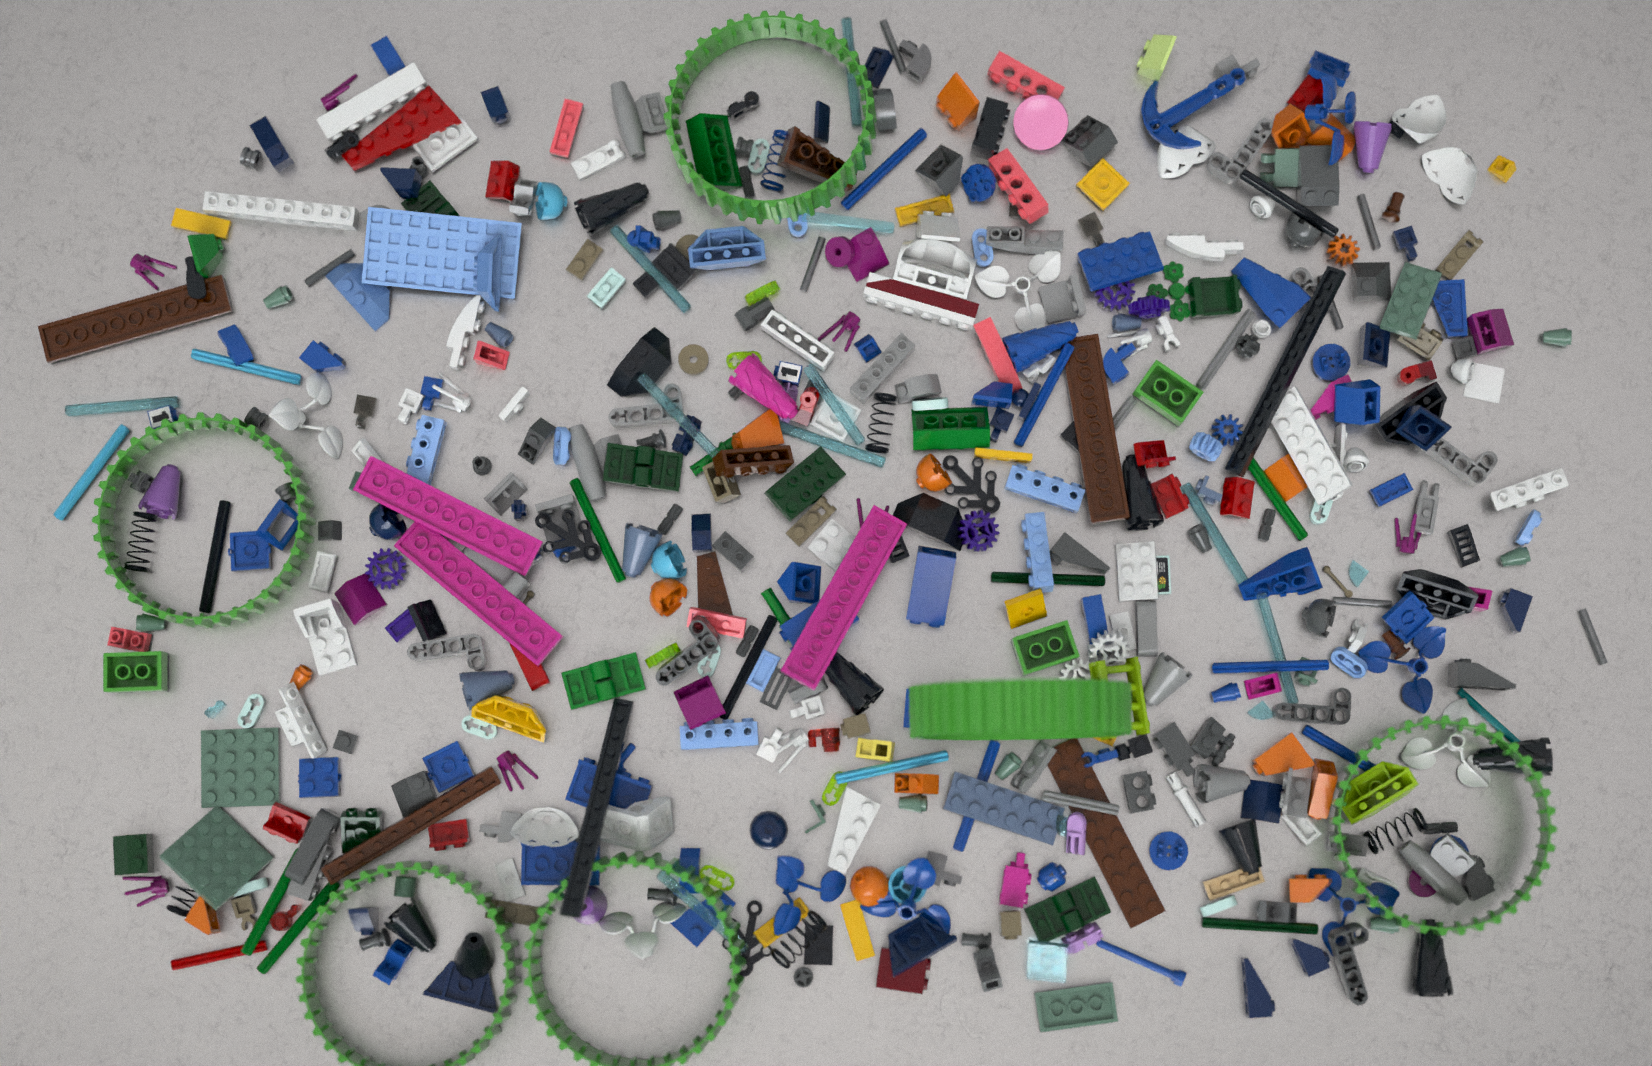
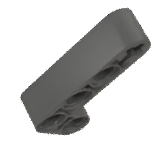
M698 615L692 619L689 631L696 640L658 669L655 677L660 685L670 684L716 650L720 643V635L707 618ZM694 623H701L704 629H696ZM706 638H713L715 640V644H708ZM691 649L699 650L700 655L694 656L691 653ZM682 660L685 663V666L679 667L676 664V661ZM670 669H672L669 676H662V673L666 674L668 671H670Z
M1338 688L1332 691L1330 695V706L1279 703L1273 706L1271 713L1273 718L1278 721L1343 725L1350 720L1351 693L1346 688ZM1338 692H1342L1345 695L1343 702L1338 701ZM1282 708L1284 711L1291 710V714H1283L1281 717L1278 709ZM1299 708H1302L1305 711V717L1303 719L1297 716V710ZM1319 709L1325 714L1323 720H1319L1316 716V712ZM1337 711H1341L1344 715V719L1341 722L1336 719Z
M321 808L318 811L285 872V877L300 885L306 882L331 834L335 833L341 825V816L326 808Z
M1352 922L1331 930L1328 934V941L1347 998L1355 1005H1363L1368 999V993L1353 947L1365 943L1369 938V932L1360 923ZM1361 929V934L1354 937L1355 931ZM1338 936H1343L1342 941L1340 943H1336V938ZM1348 954V959L1342 962L1343 955ZM1354 972V977L1347 980L1349 973Z

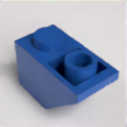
M313 340L299 357L316 372L337 371L346 368L342 363L344 359L336 353L331 355L328 352L329 348L321 341L316 343Z

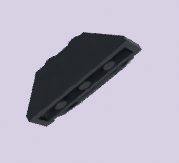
M652 328L639 339L617 366L607 386L620 397L648 393L672 364L669 338L657 328Z
M1434 382L1411 393L1383 413L1380 417V423H1376L1374 426L1385 442L1409 446L1413 442L1396 432V428L1409 406L1421 405L1441 419L1447 396L1438 382Z
M921 493L897 504L893 516L907 523V529L959 552L961 551L963 546L961 543L964 539L958 538V535L962 534V531L958 530L959 527H962L959 521L963 520L959 508L926 493Z
M1424 569L1404 571L1397 586V591L1401 597L1411 591L1419 601H1423L1427 605L1426 609L1433 616L1445 620L1465 613H1471L1478 599V594L1459 580Z

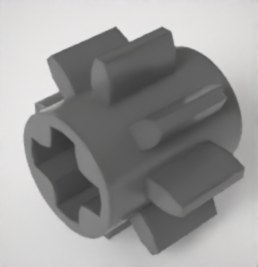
M1247 333L1245 336H1241L1237 341L1236 348L1240 350L1238 354L1249 358L1255 356L1260 350V343L1257 342L1258 337L1253 334L1248 335Z
M138 470L137 474L132 472L128 478V481L132 482L130 487L143 493L151 485L150 479L152 476Z

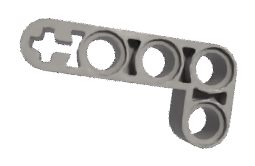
M1268 118L1261 119L1232 159L1220 152L1213 153L1207 162V169L1227 184L1236 183L1242 171L1248 167L1271 135L1273 122ZM1263 127H1266L1267 129L1261 136L1259 132ZM1249 141H1255L1258 147H1252ZM1238 156H1245L1247 162H1241ZM1212 160H1218L1221 166L1213 165ZM1227 171H1234L1236 177L1229 176Z
M668 384L664 388L665 403L616 408L610 411L609 421L615 428L678 422L684 416L681 390L676 384ZM672 389L678 391L677 396L674 398L668 396V392ZM678 408L680 413L674 417L670 415V410ZM659 410L661 412L660 417L652 418V411ZM635 412H640L642 417L640 420L634 421L632 415ZM625 413H628L629 422L624 418L626 417ZM619 414L621 419H619V422H616V415Z
M1442 437L1427 451L1423 450L1471 486L1482 483L1498 462L1497 455L1492 451L1480 454L1473 461ZM1441 449L1447 450L1448 457L1441 455ZM1484 456L1490 459V465H1486L1483 462ZM1457 460H1460V461L1463 462V464H1464L1463 469H1460V468L1457 467V465H1456V461H1457ZM1473 471L1479 474V480L1472 478Z
M467 547L462 550L464 555L516 598L519 599L531 585L517 572Z
M477 634L413 643L407 649L408 657L417 662L466 654L467 664L471 669L482 671L487 666L484 640ZM473 638L479 640V645L476 648L470 647V641ZM454 641H458L460 644L457 651L451 650V644ZM439 644L441 647L440 652L433 654L432 647ZM416 648L422 651H427V653H419L418 657L413 654V652L416 651ZM476 657H480L482 660L479 667L473 666V659Z

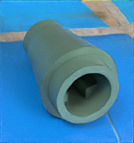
M279 286L264 298L263 302L270 309L290 303V300L293 299V294L288 286Z
M1562 328L1543 331V343L1564 347L1571 345L1572 330Z
M1520 546L1504 555H1500L1503 567L1526 565L1527 562L1531 561L1527 547L1522 548Z
M144 613L137 615L136 630L149 632L165 629V620Z
M1011 751L1010 754H1006L995 774L1001 780H1004L1018 770L1023 761Z
M917 794L899 797V809L918 813L927 811V796Z
M1382 917L1370 919L1371 930L1390 934L1399 932V926L1396 925V918L1394 917L1389 920Z

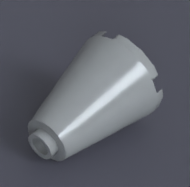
M1162 652L1143 689L1145 703L1149 706L1153 704L1155 706L1159 705L1191 679L1193 674L1190 671L1187 673L1183 670L1185 667Z
M1199 764V767L1194 769L1193 784L1194 787H1198L1199 793L1195 794L1200 803H1208L1244 791L1250 785V777L1243 770Z

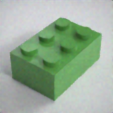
M1156 360L1132 395L1177 426H1180L1204 392Z
M1068 620L1011 639L1023 676L1080 657Z
M167 652L103 653V692L168 691Z

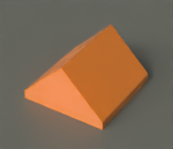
M1329 113L1323 122L1341 131L1340 134L1344 136L1342 159L1353 150L1355 136L1332 113ZM1320 124L1307 138L1306 142L1309 145H1332L1335 131Z
M1289 453L1264 470L1285 502L1308 487Z
M199 896L184 921L207 935L221 933L217 912Z

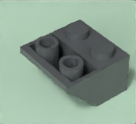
M1089 115L1083 118L1061 140L1082 163L1090 167L1096 164L1118 143L1109 126Z

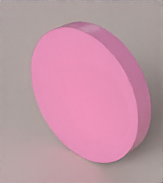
M1046 94L1033 95L1018 106L1014 115V130L1019 140L1032 149L1045 150L1052 148L1067 133L1069 126L1067 110L1053 96Z

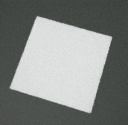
M1475 363L1474 374L1471 380L1465 384L1463 396L1499 403L1505 369Z

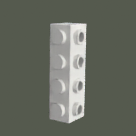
M771 310L762 322L761 329L824 372L835 357L834 349L826 343L822 344L817 341L818 338L809 332L807 334L801 330L802 327L797 323L788 321L787 317L781 312Z

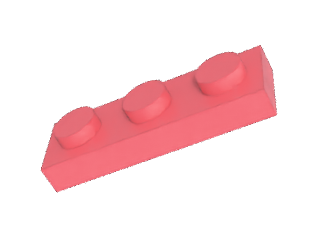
M569 99L564 100L549 151L550 154L569 158L583 110V103Z
M695 607L689 608L686 627H689L694 617L701 615L707 618L718 634L743 639L747 618ZM694 623L696 629H704L701 623Z

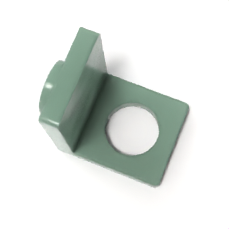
M1304 657L1300 658V660H1310ZM1317 670L1312 671L1309 675L1304 674L1303 671H1296L1294 679L1299 680V684L1308 687L1317 684L1318 680L1315 679Z
M813 799L810 800V803L821 822L805 831L806 834L826 822L823 817L826 814L820 804L816 805Z

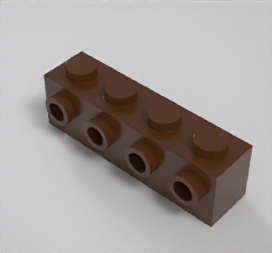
M790 445L721 450L712 458L716 476H724V478H730L735 475L746 477L754 473L759 475H766L770 472L782 474L794 464Z

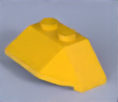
M495 695L472 706L471 717L542 743L545 741L546 729L536 709L527 703H519L510 697Z

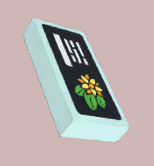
M1156 556L1159 595L1171 594L1169 556Z

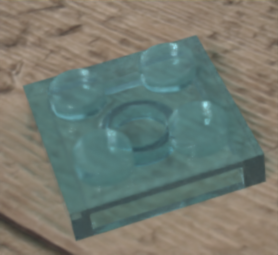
M1029 940L1027 979L1066 983L1069 944Z

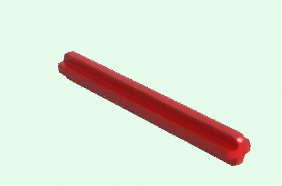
M265 940L259 941L253 953L268 950L267 942ZM243 945L171 960L172 970H178L245 955L241 952Z

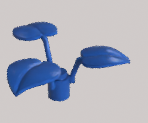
M1322 76L1320 79L1323 85V104H1308L1305 109L1306 120H1315V124H1321L1335 131L1328 164L1333 165L1343 155L1344 136L1340 134L1341 131L1322 120L1327 118L1328 113H1345V122L1351 124L1356 117V94L1354 91L1348 92L1345 99V109H1330L1333 100L1337 96V80L1333 76Z
M1439 626L1423 628L1413 638L1414 647L1419 649V658H1413L1409 662L1389 659L1391 650L1382 641L1368 643L1359 650L1358 656L1367 663V670L1373 673L1385 672L1388 668V662L1408 666V670L1416 675L1413 677V682H1407L1403 686L1402 699L1409 707L1425 714L1432 701L1433 688L1428 679L1420 678L1417 680V678L1421 677V674H1424L1428 669V664L1424 657L1433 659L1442 654L1445 647L1446 628Z
M777 856L776 884L783 889V894L786 895L790 904L784 903L778 908L774 919V934L777 936L793 930L794 926H797L800 921L801 911L798 907L794 906V902L789 895L790 892L797 890L798 885L818 892L821 891L820 899L825 902H831L836 900L844 891L846 877L839 871H829L821 879V887H815L797 880L804 873V864L801 860L793 856Z
M924 857L910 861L904 869V882L914 886L909 899L903 900L901 906L896 900H893L889 891L884 899L880 898L877 901V905L867 907L861 904L860 906L863 911L884 918L894 915L896 909L899 912V916L904 920H910L913 916L916 917L917 914H920V916L929 920L930 923L940 926L942 931L950 933V916L948 911L941 905L933 904L928 910L922 908L916 911L917 906L913 901L917 886L920 889H928L933 886L936 880L934 867Z
M1311 868L1309 878H1314V875H1326V878H1332V883L1317 899L1326 902L1334 896L1341 901L1340 909L1344 912L1341 924L1336 921L1330 922L1322 931L1323 942L1333 956L1328 941L1329 932L1344 926L1347 915L1354 912L1356 905L1363 904L1365 899L1360 901H1354V899L1349 897L1343 899L1336 893L1342 887L1341 877L1336 871L1328 868ZM1374 882L1370 887L1366 886L1373 895L1379 897L1378 900L1386 908L1388 905L1393 907L1400 896L1399 891L1384 883ZM1367 907L1370 912L1376 915L1380 914L1379 908ZM1338 936L1336 938V943H1340L1343 939V936Z

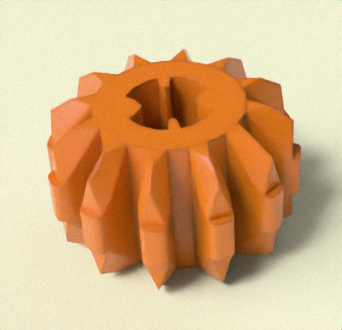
M1341 234L1340 238L1335 236L1333 241L1328 243L1330 248L1327 249V253H1331L1329 260L1335 258V265L1341 262L1342 267L1346 263L1351 265L1353 259L1358 258L1357 252L1360 251V248L1355 247L1358 243L1357 240L1351 241L1352 235L1346 239L1345 234ZM1345 248L1347 251L1342 253L1340 249Z

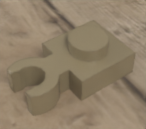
M251 893L231 899L236 919L242 918L243 920L241 923L242 930L248 929L247 922H251L254 927L257 920L252 917V914H255L257 911Z

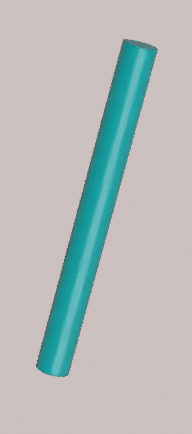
M1463 688L1458 690L1457 694L1461 698H1466L1468 704L1495 729L1503 732V736L1511 743L1520 741Z

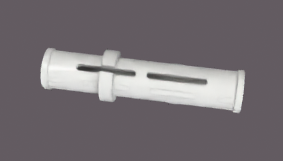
M1177 771L1167 775L1166 779L1175 791L1173 792L1174 795L1180 799L1195 827L1204 824L1206 819L1188 792V786L1184 785Z

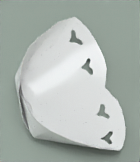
M1438 95L1419 98L1412 102L1409 108L1398 109L1392 116V120L1418 143H1423L1439 135L1447 120L1443 102ZM1433 100H1435L1433 105L1427 103L1428 101L1432 102Z
M1189 125L1176 127L1172 130L1173 132L1178 130V132L1191 139L1201 141V146L1192 149H1175L1160 143L1157 152V168L1160 177L1169 179L1186 173L1193 164L1202 163L1207 160L1214 152L1216 144ZM1199 152L1204 153V155L1197 157ZM1179 164H1185V166L1178 169ZM1166 169L1172 171L1171 173H1164Z
M1455 147L1436 149L1422 155V164L1427 176L1431 181L1440 185L1444 196L1457 204H1466L1471 198L1479 173L1472 156ZM1427 158H1429L1430 160H1432V161L1430 162V165H1428V162H1429V161L1427 160ZM1466 158H1469L1472 163L1468 164ZM1432 171H1438V177H1436L1435 173H1432Z
M552 807L533 808L527 811L513 825L510 832L516 840L530 846L560 847L574 841L579 836L578 829L569 815ZM550 816L551 822L546 824L543 818Z

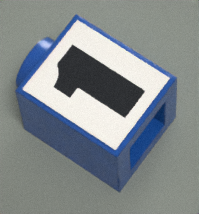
M780 361L779 366H775L773 376L781 384L789 382L790 385L799 387L803 367L802 365Z
M170 405L147 411L151 428L153 429L161 427L163 419L174 422L178 421L179 418L178 410Z

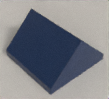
M1366 322L1360 328L1357 365L1388 367L1389 331L1380 329V326L1370 322Z
M1421 405L1409 406L1398 424L1396 432L1427 451L1451 429V425Z
M1250 780V785L1243 793L1240 818L1279 824L1281 814L1279 806L1281 792H1284V789H1282L1283 785Z

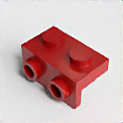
M1308 74L1287 101V105L1295 106L1303 111L1305 115V109L1308 104H1322L1323 85L1321 79H1315Z
M509 160L491 161L485 197L488 199H505L512 202L520 166Z
M1164 440L1133 444L1137 466H1146V469L1157 467L1158 464L1159 467H1166L1170 465L1171 461L1176 460V456L1167 457Z
M1226 477L1223 484L1220 515L1250 519L1255 481L1241 477Z
M275 802L268 821L263 825L262 829L268 831L271 835L284 838L289 843L298 844L305 836L311 817Z
M467 819L436 823L428 827L429 848H434L435 851L446 850L448 845H454V848L466 847L465 843L470 842Z

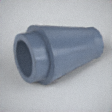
M1118 313L1113 315L1112 328L1118 332L1140 329L1141 317Z
M493 322L488 323L485 327V331L500 347L506 348L511 344L514 336L510 330Z

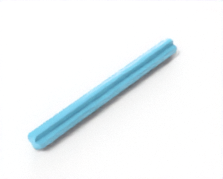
M195 348L191 352V358L297 385L302 380V376L297 373L252 362L236 366L228 356Z
M123 424L119 425L53 513L57 519L62 521L129 433V428Z
M946 750L837 773L835 779L837 784L948 761L949 756Z

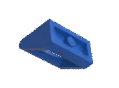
M279 499L259 526L256 535L283 551L297 531L298 520H296V516L298 514ZM283 512L295 521L279 542L268 531Z

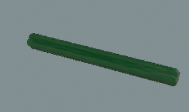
M992 572L991 582L1029 584L1028 575H1031V573ZM1053 574L1055 585L1104 586L1106 580L1104 575Z
M1203 917L1201 920L1203 928L1315 935L1318 934L1319 929L1318 924L1286 923Z

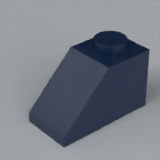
M499 86L480 92L493 124L504 123L507 121V118L511 117Z
M381 167L380 171L401 198H418L422 177L416 169Z
M711 513L692 514L693 552H713Z
M1510 588L1503 591L1500 596V610L1511 632L1516 634L1521 632L1533 596Z
M1294 938L1289 939L1305 976L1310 977L1330 968L1329 962L1331 961L1326 951L1323 952L1318 947Z

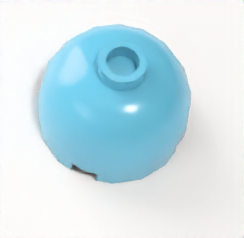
M538 183L536 189L538 202H535L537 217L540 220L555 219L562 213L563 207L567 206V196L563 195L561 188L554 183Z
M671 540L657 547L652 557V570L663 579H679L687 573V567L683 569L682 562H685L682 551L676 543L672 545Z
M906 866L897 868L890 875L888 881L891 897L898 903L909 899L914 886L904 882L903 872ZM917 886L913 901L915 903L919 902L924 897L927 889H920Z

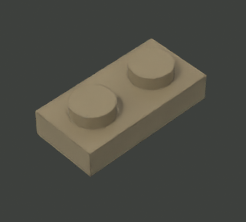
M587 239L566 270L583 281L604 250Z

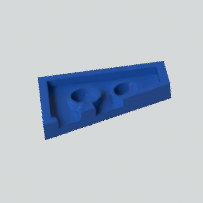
M1465 279L1442 280L1438 284L1432 301L1448 338L1467 337Z
M723 892L720 899L724 905H732L734 907L736 903ZM707 899L688 909L680 918L670 923L695 947H698L721 921L717 919V913L712 905L706 903Z

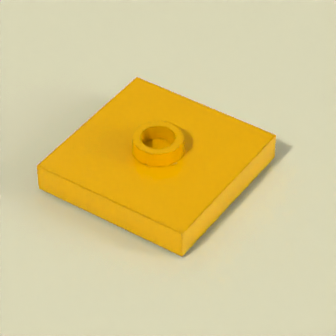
M1104 158L1076 184L1102 211L1130 185Z
M1041 588L1004 601L1011 629L1047 616Z

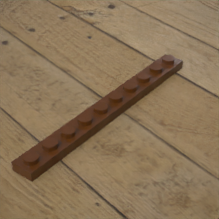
M489 766L320 867L329 884L332 885L501 784L493 768Z

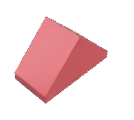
M478 341L473 359L477 364L505 370L510 352Z

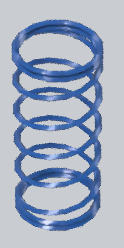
M775 130L772 139L776 143L769 147L774 153L767 155L768 160L772 163L764 165L768 172L762 174L764 180L760 181L762 187L774 191H782L784 186L778 182L765 179L764 175L774 174L786 178V175L774 173L766 168L769 164L777 165V163L769 159V156H780V153L775 152L771 147L773 145L783 146L782 143L774 139V136L785 140L784 136L787 134L785 130ZM764 183L772 184V185H775V186H778V187L769 186V185H766V184H764Z

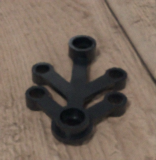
M946 456L943 460L944 469L953 471L967 486L950 484L949 486H952L954 491L949 493L947 488H945V493L949 496L953 494H976L981 499L968 500L966 497H961L958 500V507L961 509L968 507L982 508L984 512H989L990 514L998 511L1000 500L995 496L997 474L994 471H988L985 475V480L988 482L987 494L981 489L983 459L980 457L973 459L974 476L972 480L958 465V460L955 456ZM950 459L953 460L954 465L949 466L947 464V461ZM979 460L981 465L975 466L974 461ZM993 474L995 478L989 480L987 475ZM989 500H992L994 502L993 507H989L987 505V502ZM960 501H967V505L961 506Z
M566 510L562 513V519L567 524L568 532L553 523L549 513L541 512L536 516L535 524L539 528H547L564 539L556 542L547 541L543 545L545 553L550 554L554 550L571 546L580 549V551L572 553L562 552L559 555V561L562 564H567L571 560L580 558L593 562L600 557L601 549L596 543H593L589 521L582 520L578 524V530L583 533L585 543L578 538L574 522L575 515L572 510ZM569 513L571 515V519H567L565 514ZM543 518L545 520V524H541L539 519ZM581 524H586L587 529H583L581 527ZM546 545H551L552 550H548L546 548ZM588 550H593L594 555H589ZM567 555L568 561L563 560L562 556Z
M755 900L749 902L746 908L749 914L746 935L744 936L740 929L737 931L738 939L745 941L741 957L746 959L747 969L740 971V975L743 977L751 974L753 964L771 955V953L764 954L762 946L760 952L749 958L751 949L760 943L756 937L753 938L757 916L762 912L761 903ZM752 905L758 906L757 912L751 911ZM727 937L722 941V946L728 950V947L724 945V942L728 940Z

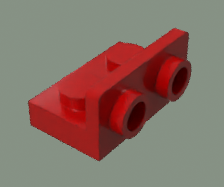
M1173 473L1151 483L1154 495L1158 499L1165 519L1189 508L1188 497L1185 493L1182 494L1179 488L1181 483L1177 476L1174 477Z

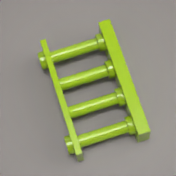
M1138 656L1127 658V662L1124 665L1106 666L1105 660L1088 663L1090 677L1094 680H1108L1107 674L1127 672L1128 682L1131 683V707L1134 716L1132 730H1136V735L1149 734L1150 722L1147 717L1140 672L1141 665ZM1115 736V737H1100V740H1107V739L1117 738V736Z

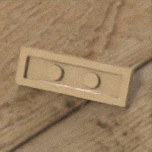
M1259 868L1260 872L1248 875V872L1243 873L1241 869L1203 881L1208 900L1211 901L1265 882L1261 869Z

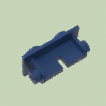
M690 415L683 418L678 430L684 433L683 435L676 434L672 443L673 451L680 452L685 456L688 455L693 447V441L701 429L702 422L699 419Z

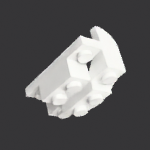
M923 238L912 241L904 240L898 255L893 279L967 299L977 259L971 258L963 249L947 241Z

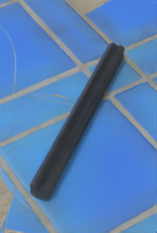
M1244 169L1240 174L1239 178L1328 236L1334 238L1337 235L1339 229L1249 170Z
M225 500L219 501L199 607V611L203 613H210L231 504Z
M768 615L723 704L726 713L719 718L723 720L728 719L778 621L776 617Z

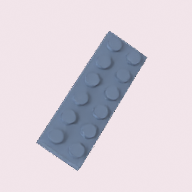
M958 772L953 774L942 808L1050 845L1054 844L1065 810L1063 807Z

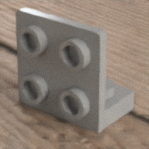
M1077 274L1070 275L1068 280L1039 287L1047 323L1085 315L1086 306Z
M572 494L535 504L538 514L541 512L549 513L552 522L567 532V524L562 519V513L566 510H572L575 515L574 522L577 534H583L578 530V524L581 522ZM566 513V518L571 519V515ZM540 518L541 523L545 524V520L543 518ZM543 529L547 541L554 542L563 539L549 529Z
M1289 768V772L1284 773L1282 789L1286 790V792H1281L1279 808H1283L1282 815L1306 818L1312 779L1292 776L1293 768Z

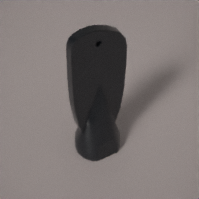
M193 256L186 257L188 294L193 299H203L207 295L204 277L197 272Z

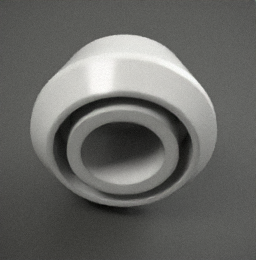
M1260 194L1252 197L1250 206L1257 217L1266 219L1271 216L1275 208V201L1265 194Z
M1466 358L1453 362L1451 366L1453 377L1463 384L1471 380L1475 370L1474 361L1471 358Z
M1354 447L1346 452L1343 466L1348 471L1359 472L1368 466L1369 459L1363 450Z

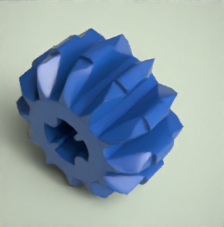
M1223 414L1220 416V420L1217 418L1214 420L1216 425H1212L1211 429L1216 432H1213L1211 436H1217V440H1222L1223 447L1226 446L1227 441L1230 446H1233L1234 441L1239 442V436L1243 434V431L1238 430L1243 427V424H1236L1239 421L1238 417L1233 421L1232 414H1229L1227 419ZM1229 427L1231 430L1227 434L1224 433V430Z

